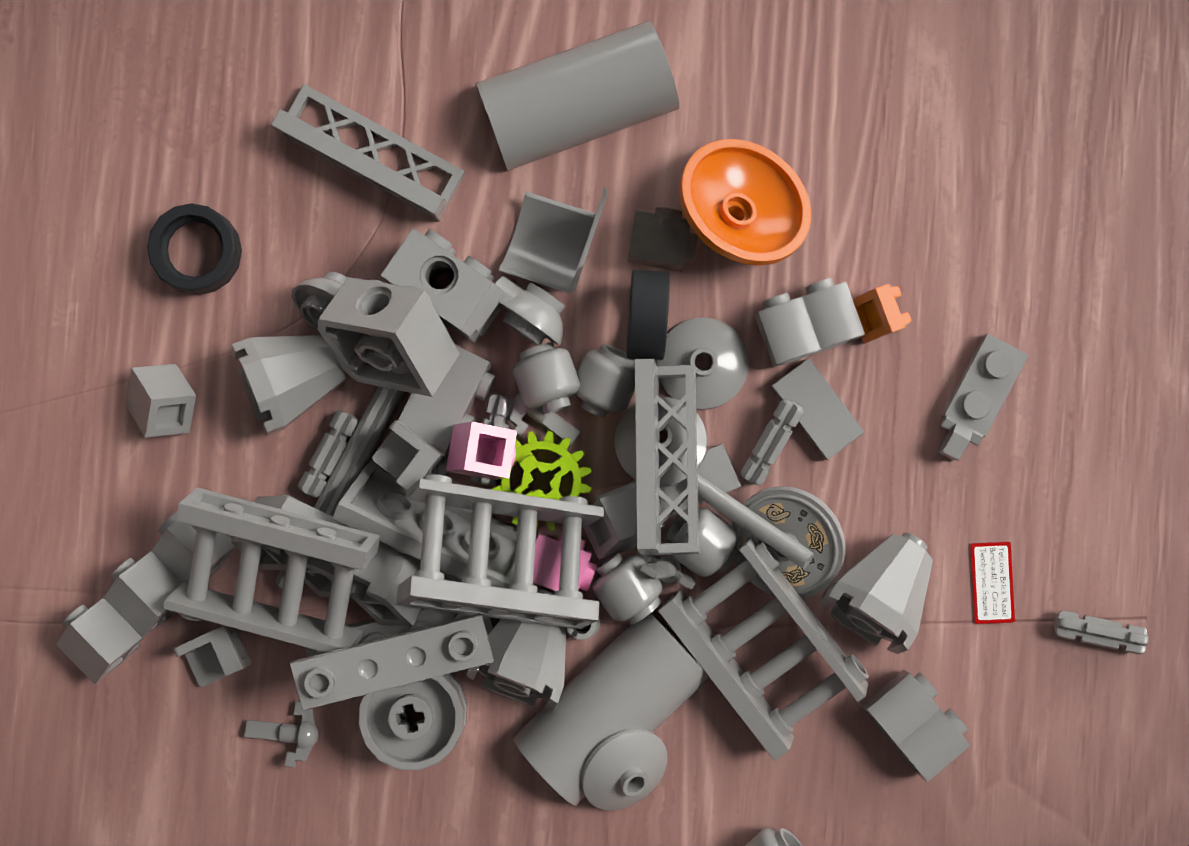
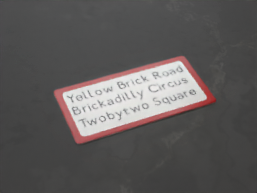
M972 543L970 546L975 624L1015 622L1011 543Z

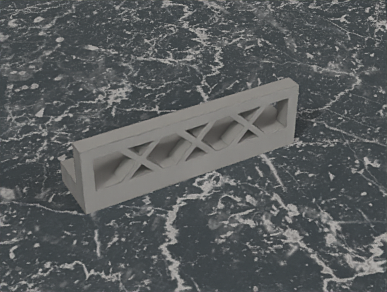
M305 84L302 86L289 112L287 113L280 109L272 123L273 128L281 136L438 221L443 216L466 174L464 170ZM309 100L325 107L330 124L315 128L299 119ZM333 112L342 116L345 120L336 122ZM358 125L366 130L370 146L355 150L341 142L338 130ZM332 132L334 138L326 133ZM373 134L386 141L376 144ZM397 146L406 151L410 168L396 172L381 164L378 152ZM373 154L374 159L368 157L367 155ZM413 156L426 163L415 166ZM437 168L450 175L451 178L440 196L421 185L418 173ZM413 175L414 181L407 178V176Z
M635 359L637 550L642 555L699 554L695 365L657 366L654 359ZM685 378L686 394L671 408L659 397V379ZM659 405L667 412L660 421ZM685 405L686 421L680 415H678V413ZM674 418L686 430L687 440L672 455L659 442V432ZM686 451L687 468L679 461ZM660 452L668 458L661 467ZM673 465L687 476V488L674 502L660 490V478ZM660 497L669 505L662 514ZM687 498L688 515L679 508ZM675 511L688 523V543L661 544V525Z

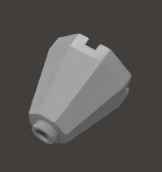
M322 335L252 337L232 344L231 350L234 359H239L242 368L238 369L254 413L258 421L267 418L269 420L263 423L262 429L265 436L284 430L346 380L345 371L338 363L334 350L322 338Z
M905 532L902 536L892 534L830 584L819 602L824 608L833 604L834 607L830 615L865 641L877 646L881 638L891 642L887 648L888 651L899 654L909 650L918 635L933 559L926 551L928 546L920 538Z
M537 589V593L554 595V593L547 590ZM501 619L488 635L494 662L469 668L466 677L474 681L476 674L479 673L484 676L481 686L489 691L531 706H535L537 698L546 699L543 708L554 709L564 688L566 627Z

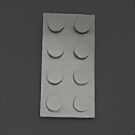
M370 460L338 503L332 519L350 528L380 535L379 541L390 545L395 551L409 554L421 560L425 503L405 500L406 489L396 482L397 479ZM445 506L440 572L451 574L459 579L467 577L472 510ZM491 517L487 579L491 580V587L508 589V586L514 582L517 529Z

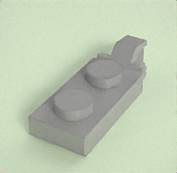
M988 333L984 335L941 415L944 418L940 427L948 430V433L938 453L953 461H959L969 442L976 446L980 444L983 437H986L1023 368L1029 356L1028 354Z

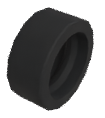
M193 203L175 206L162 214L150 230L147 245L150 265L158 277L181 292L196 295L215 292L229 283L239 268L242 254L239 234L231 222L212 208ZM194 222L207 224L213 228L220 237L222 245L221 257L215 268L205 275L196 277L184 275L176 270L170 261L168 253L169 242L175 231L185 224Z
M632 271L627 358L664 359L669 312V272Z

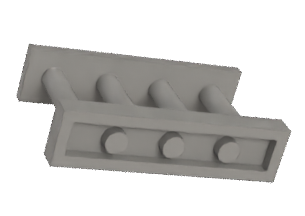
M443 475L423 476V479H419L406 490L405 500L425 503L420 571H416L414 576L409 577L398 585L396 605L471 615L482 613V616L578 629L598 621L599 601L583 599V593L578 591L581 529L604 517V507L588 505V500L582 497L567 496L554 500L452 484V479ZM445 506L472 510L467 577L463 578L462 582L444 580V574L440 572ZM491 513L518 517L514 582L508 586V589L491 587V580L487 579ZM537 520L563 524L559 590L555 591L554 595L537 593L538 588L533 585Z
M198 487L179 502L176 521L190 524L196 530L189 584L183 582L165 599L163 609L177 612L188 620H207L316 650L318 654L354 646L359 643L363 630L344 626L354 570H364L377 554L380 535ZM219 532L238 537L239 541L242 542L234 596L208 589L216 533ZM263 545L284 549L285 553L288 554L280 608L253 601ZM310 557L329 561L335 567L326 620L299 614L307 561Z
M752 535L739 549L747 559L696 598L692 596L686 598L683 592L679 590L668 598L658 611L769 755L776 761L790 751L794 739L791 733L794 731V724L846 687L857 702L866 697L868 688L866 679L869 678V675L856 656L851 654L847 657L778 569L777 566L781 562L774 550L765 542L759 544ZM759 575L776 597L724 636L720 633L715 635L705 622L707 619L706 613ZM788 612L805 635L753 673L749 670L744 672L734 660L736 656L735 650ZM818 650L834 673L784 709L776 708L773 710L762 696L765 694L764 688Z
M422 608L413 626L380 625L375 619L347 625L348 627L363 630L361 640L357 645L323 654H318L316 650L304 647L307 658L291 661L290 666L302 710H307L492 663L494 658L488 635L494 629L492 617L482 616V613L471 615Z

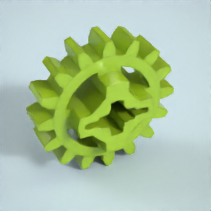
M531 431L528 432V444L522 445L518 440H515L516 455L510 470L509 478L501 479L502 485L492 490L524 495L523 491L530 487L529 484L534 480L531 474L534 469L538 468L542 473L560 467L561 470L549 482L552 488L549 493L545 494L543 490L538 489L535 492L530 491L526 495L559 500L563 497L559 492L561 477L572 470L573 488L570 496L578 497L579 493L591 492L592 487L581 483V477L590 474L591 468H579L577 462L584 455L582 450L573 454L567 451L571 439L566 437L557 445L553 443L554 436L552 431L546 433L544 441H538L534 432ZM539 449L550 450L562 457L552 464L539 462L531 451ZM518 461L524 470L522 484L512 491L510 477L512 469ZM514 516L512 523L517 525L518 517ZM545 521L550 531L555 530L554 522Z

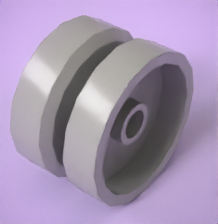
M453 673L364 695L360 704L359 728L365 745L379 761L400 770H421L438 764L454 749L467 724L468 701L461 682ZM411 704H413L415 712L424 713V717L421 720H413L409 717L408 708Z

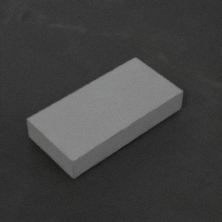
M810 358L771 386L781 401L785 398L792 400L804 409L798 424L825 460L830 459L865 433Z

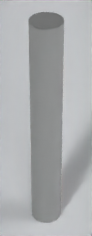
M698 475L699 498L801 568L805 569L814 557L812 551Z

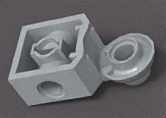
M413 228L380 275L388 284L406 287L416 286L424 289L430 296L432 304L442 322L474 343L479 335L483 336L501 308L508 312L503 322L534 344L541 345L545 338L560 346L563 324L560 313L565 306L560 301L533 283H530L526 290H523L504 276L498 279L496 283H493L494 277L491 275V270L469 255L464 262L455 257L456 251L452 248V244L431 229H428L426 234L423 235ZM444 272L454 274L452 284L447 288H434V281L437 276Z
M327 272L323 278L307 279L292 289L291 297L303 319L321 333L322 338L334 350L342 369L357 382L433 397L460 355L449 335L447 327L443 324L435 310L430 296L424 289L419 287H406L383 283L374 279L364 280L346 277L337 272Z

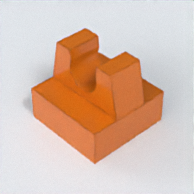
M886 284L853 298L865 333L861 337L863 344L903 329L906 324L912 321L909 312L900 314L895 298L902 295L899 286L890 287L889 284Z

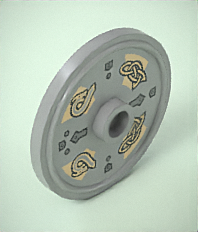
M787 486L761 490L746 500L743 504L744 506L814 553L811 562L803 569L772 548L781 562L777 566L799 596L802 599L811 597L826 589L840 572L845 558L843 530L831 509L809 492ZM733 521L731 526L737 533L734 548L738 551L735 561L739 566L747 560L739 549L753 534ZM753 535L759 544L763 542L755 535ZM759 575L750 581L759 589L775 596Z

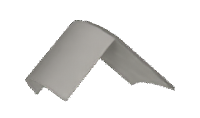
M604 188L596 214L526 191L510 246L498 271L567 293L575 291L608 194L607 188Z

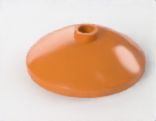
M724 139L711 142L701 147L692 155L680 176L679 199L687 222L707 246L730 260L757 266L778 263L791 256L800 247L808 234L811 224V206L804 185L794 170L783 159L763 146L738 139Z

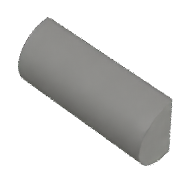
M650 21L476 83L507 171L679 109V99L674 78L661 41Z
M651 612L639 622L630 624L563 688L554 709H540L513 735V740L541 777L566 801L576 806L585 797L581 788V773L584 764L600 743L608 737L627 729L639 728L654 732L710 677L697 660Z

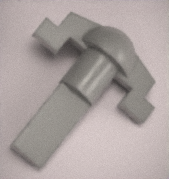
M520 392L516 394L508 421L516 426L514 430L517 431L516 435L518 437L529 426L521 420L527 414L547 430L552 431L559 439L564 440L566 437L571 439L569 446L572 445L580 433L579 430L555 412L545 415L542 407L534 409L527 407L522 400Z
M638 551L637 554L642 556L646 563H649L643 564L640 571L664 583H672L679 580L678 582L693 589L696 582L682 571V564L671 555L659 558L655 555H642Z
M295 701L293 715L302 716L301 725L247 720L244 737L297 744L296 753L287 752L285 760L286 767L295 768L296 761L306 762L312 747L318 740L319 733L316 727L315 712L312 709L302 710L301 702Z

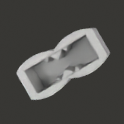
M828 278L807 286L806 291L808 295L791 300L789 294L785 293L762 302L764 310L759 311L755 315V319L773 368L849 343L865 335L846 282L834 285L832 278Z
M902 670L861 706L915 772L926 782H929L970 747V744L963 736L968 731V728L950 708L944 713L933 700L938 695V692L920 672L913 677L911 673Z

